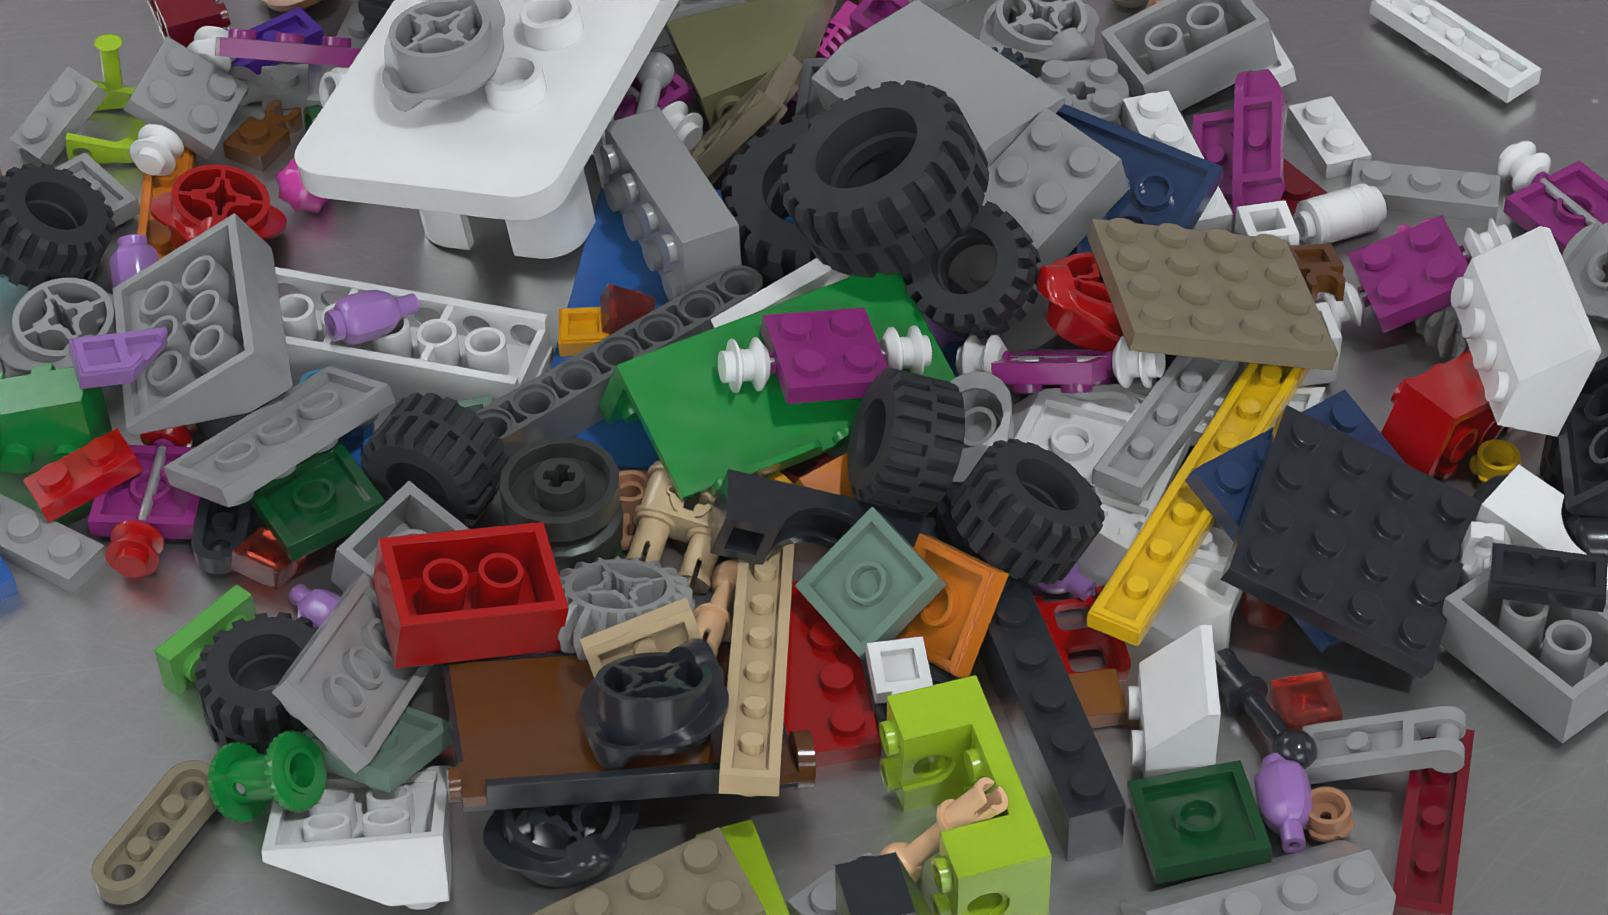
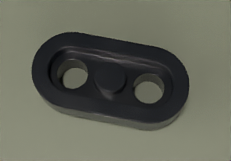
M200 497L191 541L195 561L200 569L212 574H224L236 570L246 561L249 554L256 512L249 501L237 506L226 507Z

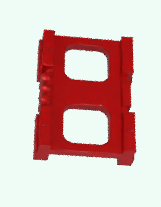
M1105 585L1095 587V595L1089 596L1085 601L1080 598H1072L1044 603L1042 595L1033 596L1068 674L1116 668L1119 681L1128 680V673L1131 670V659L1125 641L1090 627L1062 630L1058 627L1054 615L1058 611L1083 608L1089 612ZM1090 649L1101 651L1106 664L1104 668L1076 672L1071 668L1067 656L1069 653Z

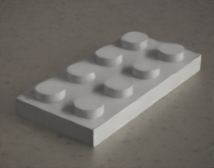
M327 366L163 468L171 486L226 507L237 506L250 500L254 496V491L270 481L293 473L297 467L296 465L308 457L333 448L340 437L354 428L366 426L374 422L379 416L378 413L396 402L389 384L336 367Z
M364 572L350 584L272 693L283 703V706L290 715L299 719L325 744L331 755L341 760L356 774L371 762L434 664L394 668L373 580Z

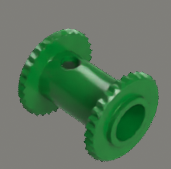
M293 730L278 734V737L273 738V742L269 743V748L266 749V754L257 753L256 748L252 749L251 745H246L245 742L224 745L214 754L208 772V787L214 805L224 817L226 816L229 820L240 823L251 822L257 819V816L261 815L262 811L265 810V805L269 804V800L277 801L279 806H283L285 810L289 809L290 812L299 813L312 809L321 800L327 780L325 760L316 742L306 734ZM237 782L244 786V794H241L236 789Z

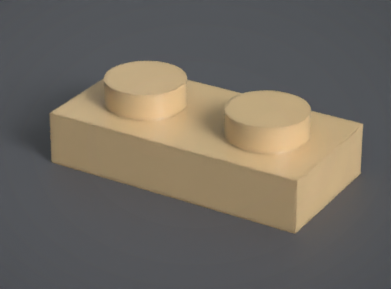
M683 598L579 640L595 678L603 666L616 659L639 653H669L671 649L692 638L702 639L688 600Z

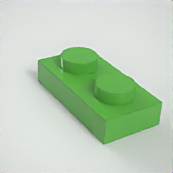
M236 584L154 650L164 687L179 697L197 682L195 675L196 663L202 662L200 652L204 646L214 645L212 636L221 629L229 631L233 628L232 622L241 618L245 622L256 619L252 594Z

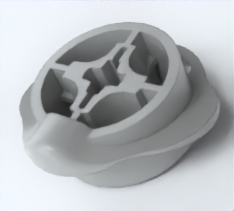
M428 0L406 9L396 17L389 28V34L385 41V68L382 73L385 91L395 108L406 112L426 100L460 97L479 89L494 76L504 52L503 27L505 25V15L499 0Z
M998 0L986 10L978 40L990 48L997 47L998 53H1001L1004 47L1012 48L1013 54L1017 51L1021 52L1024 59L1027 58L1032 75L1038 78L1042 74V66L1050 60L1057 59L1065 62L1081 60L1091 52L1095 43V32L1099 25V15L1093 7L1083 3L1082 0Z
M59 278L34 287L20 299L14 309L12 329L0 344V357L3 364L14 371L31 374L32 367L51 363L56 369L73 367L68 352L69 339L117 333L113 294H108L93 282L79 278Z

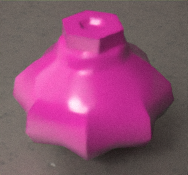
M291 159L285 169L275 174L279 185L278 198L288 203L294 212L308 211L317 214L325 203L332 200L312 195L304 188L295 159Z

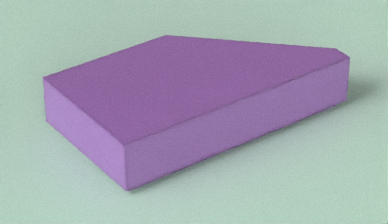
M162 327L69 339L68 352L79 388L87 389L133 383L167 346V328Z

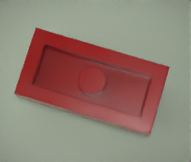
M118 428L101 437L93 439L87 445L56 462L45 465L39 471L24 478L23 481L44 517L50 523L143 472V469L136 455Z

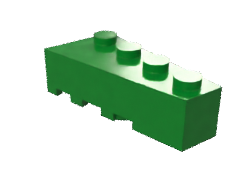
M52 363L32 367L31 374L7 378L4 372H0V473H35L45 465L56 462L87 445L93 439L112 431L102 387L80 389L73 367L56 369Z

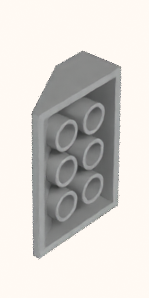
M919 0L913 1L844 42L811 78L820 102L827 111L831 109L830 105L840 98H843L845 101L855 96L856 90L867 86L875 89L881 86V82L897 81L904 85L906 80L918 81L926 84V86L929 84L945 91L948 97L953 98L959 106L983 149L988 161L987 169L1045 107L1056 114L1066 103L1063 95Z
M235 213L113 288L117 333L166 327L168 331L167 346L133 383L122 384L126 430L132 435L250 413L265 403L278 398L282 393L293 387L272 248Z

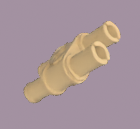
M657 461L648 469L647 478L649 481L641 504L633 512L634 524L637 528L625 559L632 560L638 556L641 560L642 555H646L645 562L648 563L655 560L660 562L668 537L688 543L680 571L677 575L687 578L689 587L693 573L695 571L698 572L693 593H706L710 589V581L719 555L710 553L712 510L716 496L713 497L709 490L681 501L661 461ZM685 504L695 506L694 510L685 509Z

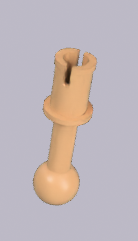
M736 560L723 561L714 568L710 581V588L713 593L709 603L701 604L693 610L702 639L710 645L715 657L721 642L726 641L732 633L733 619L729 611L735 601L738 561Z
M983 777L956 800L948 799L942 802L936 811L937 822L912 842H893L884 847L879 855L896 852L914 883H916L922 876L924 862L939 851L940 831L989 820L995 815L1001 814L1008 806L1007 794L1000 785L990 793L985 794L984 792L992 787L995 781Z

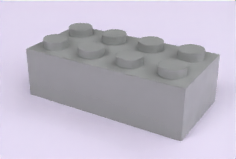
M657 107L609 122L605 129L606 145L600 147L602 162L609 174V183L604 184L607 203L613 212L619 210L623 216L624 227L630 240H638L641 244L643 256L650 271L657 270L660 274L662 285L669 301L727 268L741 266L739 224L660 108Z
M1045 107L988 168L989 183L987 192L984 193L985 198L982 205L984 206L987 201L997 204L1003 212L1007 211L1016 219L1034 241L1032 243L1033 246L1039 251L1041 262L1037 263L1036 266L1040 269L1043 265H1050L1057 259L1067 257L1087 235L1091 220H1101L1129 190L1121 158ZM974 245L960 252L951 263L948 271V287L950 292L968 294L984 287L996 270V248L990 245ZM1036 284L1033 285L1034 290L1037 289Z

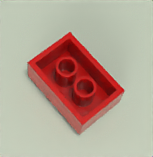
M543 522L378 538L373 585L395 669L560 650L561 646L558 635L560 629L565 627L569 607Z

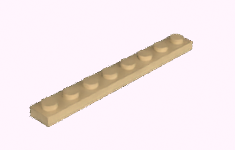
M795 543L775 550L763 565L738 560L727 682L729 708L724 719L719 773L720 794H739L747 797H779Z

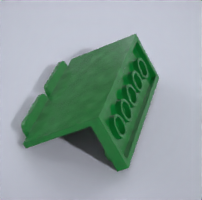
M878 272L874 278H863L855 275L617 364L598 407L607 424L623 418L627 423L637 420L641 421L680 500L684 501L709 490L713 497L717 496L728 469L765 477L849 443L854 418L862 398L786 404L776 373L770 374L762 391H756L751 381H744L740 391L733 393L729 383L721 382L718 372V355L720 351L726 350L730 339H734L740 349H748L751 339L757 337L766 347L760 331L763 315L865 307L878 343H880L885 331L889 327H894L899 337H906L909 327L916 325L922 335L928 336L932 349L931 364L929 367H924L923 375L951 382L956 377L923 315L916 306L915 300L909 297L905 288L907 285L901 274L897 273L886 276ZM909 368L902 369L903 371L910 372Z

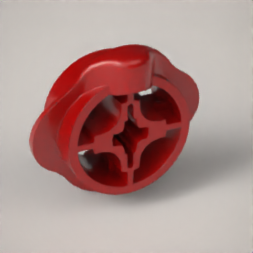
M202 165L187 170L176 179L172 192L156 196L150 204L152 217L159 223L167 226L168 237L176 249L234 213L264 241L265 239L282 234L287 224L286 216L279 209L270 205L269 193L260 180L242 169L227 165Z
M1073 254L1057 259L1050 265L1040 267L1036 275L1035 284L1041 295L1048 300L1045 317L1049 326L1058 335L1078 346L1102 352L1113 351L1123 336V332L1094 254Z

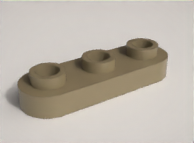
M189 760L173 766L98 854L92 864V877L97 892L102 899L112 904L123 905L143 898L217 809L208 787L209 763L200 760ZM199 795L195 799H188L191 796ZM166 836L162 840L154 841L157 837Z

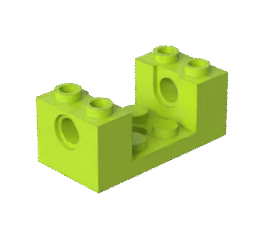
M974 675L887 696V721L879 722L880 738L887 757L879 760L880 772L886 791L888 793L896 791L904 813L938 805L948 799L956 800L983 777L995 781L994 785L984 792L985 794L990 793L1000 785L1008 797V806L1001 814L995 815L989 820L940 831V857L932 858L931 861L934 880L939 893L931 895L934 915H1049L1052 855L977 676Z

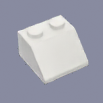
M1199 625L1139 662L1137 686H1127L1128 720H1138L1139 730H1131L1130 733L1131 765H1142V778L1215 765L1221 712L1212 625Z

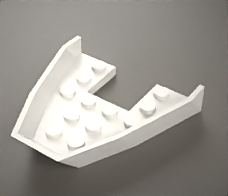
M1132 383L1129 388H1123L1120 384L1093 386V391L1074 394L1061 393V388L1043 389V391L1035 392L1012 406L1015 427L1012 439H1018L1024 443L1031 442L1037 444L1070 463L1092 485L1091 489L1099 496L1102 502L1100 507L1105 514V520L1102 522L1103 527L1078 560L1080 573L1096 582V587L1107 584L1177 475L1190 445L1195 446L1234 384H1227L1141 504L1092 484L1093 467L1154 386L1146 388L1143 383ZM1300 386L1288 406L1300 412L1305 411L1324 401L1325 387ZM1217 521L1151 625L1175 640L1199 625H1212L1214 651L1216 652L1229 647L1232 616L1243 592L1220 580L1233 541Z

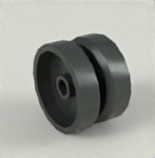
M549 437L530 443L509 458L501 471L500 497L504 511V526L543 522L559 575L561 570L566 568L574 569L576 563L580 561L593 563L597 557L607 560L614 555L623 539L619 469L611 454L596 443L580 438Z

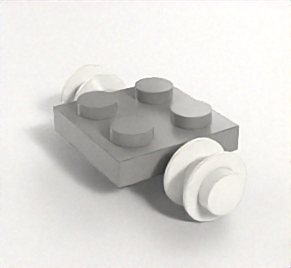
M214 26L201 27L195 33L194 41L187 48L166 36L123 110L148 124L140 129L138 140L132 143L129 150L133 162L142 172L157 176L171 174L176 166L175 160H178L184 152V146L205 159H208L215 149L249 85L228 73L231 69V62L236 58L215 56L216 37L228 38V31Z

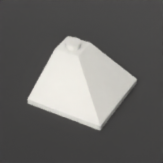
M450 765L423 767L391 793L370 789L365 784L340 775H327L326 787L321 800L312 809H308L305 812H290L289 809L285 810L283 806H279V803L273 800L261 850L263 862L387 906L405 905L407 908L420 910L431 908L439 902L450 901L452 880L451 803H449L447 791V768Z

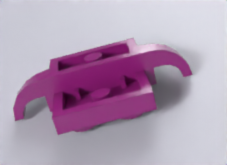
M1269 69L1238 72L1235 80L1234 109L1193 115V138L1205 160L1220 165L1223 168L1224 177L1219 184V188L1228 205H1233L1234 221L1236 219L1237 207L1280 201L1286 187L1283 174L1284 112L1287 100L1279 82Z

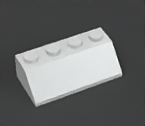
M1539 226L1472 258L1463 277L1457 278L1453 285L1451 305L1457 313L1462 327V335L1468 343L1474 367L1480 375L1485 389V398L1490 403L1497 425L1558 437L1602 350L1550 228Z

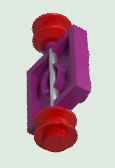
M196 423L140 434L144 445L129 446L136 455L143 472L94 498L87 521L91 536L110 537L111 543L106 548L105 558L108 564L121 575L141 577L155 572L160 562L158 554L164 548V538L192 539L200 496L171 486L163 467L195 448L191 446L192 434L197 427Z

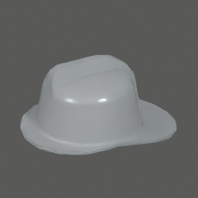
M972 371L957 376L951 381V383L959 387L965 409L963 450L952 483L963 484L984 452L995 441L1004 440L1007 442L1008 439L1013 438L1015 427L1010 391L1000 378L989 372Z

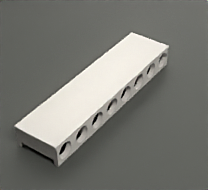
M275 267L277 284H290L301 293L283 296L279 292L292 380L299 381L309 371L332 366L389 384L396 399H402L403 397L407 399L413 393H420L424 396L428 392L435 393L443 399L449 397L456 401L491 395L494 402L543 374L554 353V346H551L548 314ZM380 290L389 293L395 298L414 293L420 308H430L438 312L441 317L440 319L424 321L418 313L401 317L397 327L391 333L373 341L358 345H349L343 340L334 342L327 333L324 314L327 311L334 310L336 303H328L323 297V293L333 291L342 296H347L362 291ZM469 316H476L485 320L490 327L472 330L465 323L464 319ZM515 325H526L537 333L533 341L529 342L519 338L513 332L512 327Z

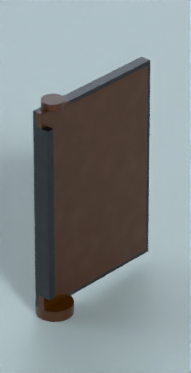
M721 642L716 656L724 673L726 688L731 642ZM552 653L443 663V680L456 767L447 768L449 803H462L463 812L719 793L724 720L705 742L692 749L668 755H640L637 759L617 770H608L598 763L585 736V722L581 714V699L585 689L594 679L587 659L579 660L576 653ZM783 722L779 789L814 788L816 758L812 734L810 730L791 731L788 738Z

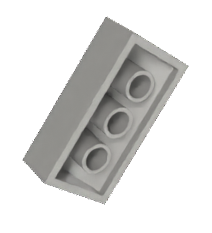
M1337 840L1304 849L1297 853L1272 858L1270 863L1233 869L1120 900V910L1123 915H1393L1396 895L1371 849L1343 840Z

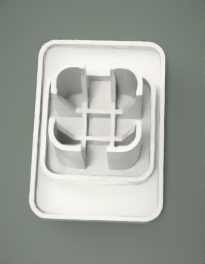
M394 0L295 150V161L304 188L312 195L321 198L418 209L427 238L443 247L470 250L474 239L467 217L469 215L505 220L514 256L548 259L565 255L578 248L586 240L596 222L584 166L591 154H593L596 160L601 187L604 189V184L609 183V174L603 165L600 147L606 145L605 129L609 122L615 121L614 113L679 0H499L505 15V25L503 27L504 52L494 76L485 85L469 94L450 99L426 100L406 112L400 111L393 106L383 85L382 73L385 68L384 45L389 34V28L396 17L406 9L428 0Z

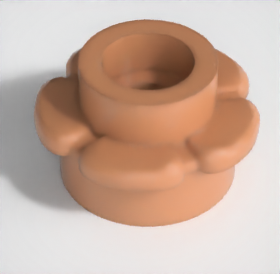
M1332 787L1313 789L1311 791L1313 812L1312 810L1310 811L1309 823L1303 830H1308L1311 838L1322 842H1331L1338 836L1343 838L1350 834L1354 828L1355 820L1351 817L1353 809L1349 798L1342 791Z

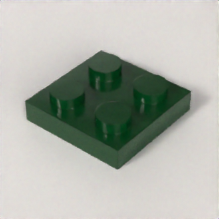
M338 440L333 448L321 453H315L297 464L295 471L290 475L274 479L254 491V496L248 500L291 562L354 533L386 503L340 440Z
M1241 760L1127 781L1128 799L1155 884L1272 862V847Z

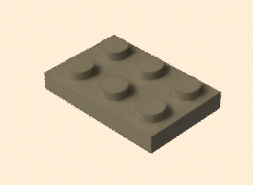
M788 53L702 136L699 143L693 148L690 154L711 185L724 172L726 166L723 163L731 155L734 157L738 153L744 155L743 146L754 137L753 134L762 125L767 128L778 122L786 113L788 108L785 104L799 89L795 80L803 67L792 54Z

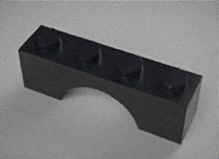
M728 469L713 503L710 553L763 565L770 554L788 544L811 543L831 549L871 507L879 511L914 548L919 533L937 539V517L905 512L862 502L856 498Z

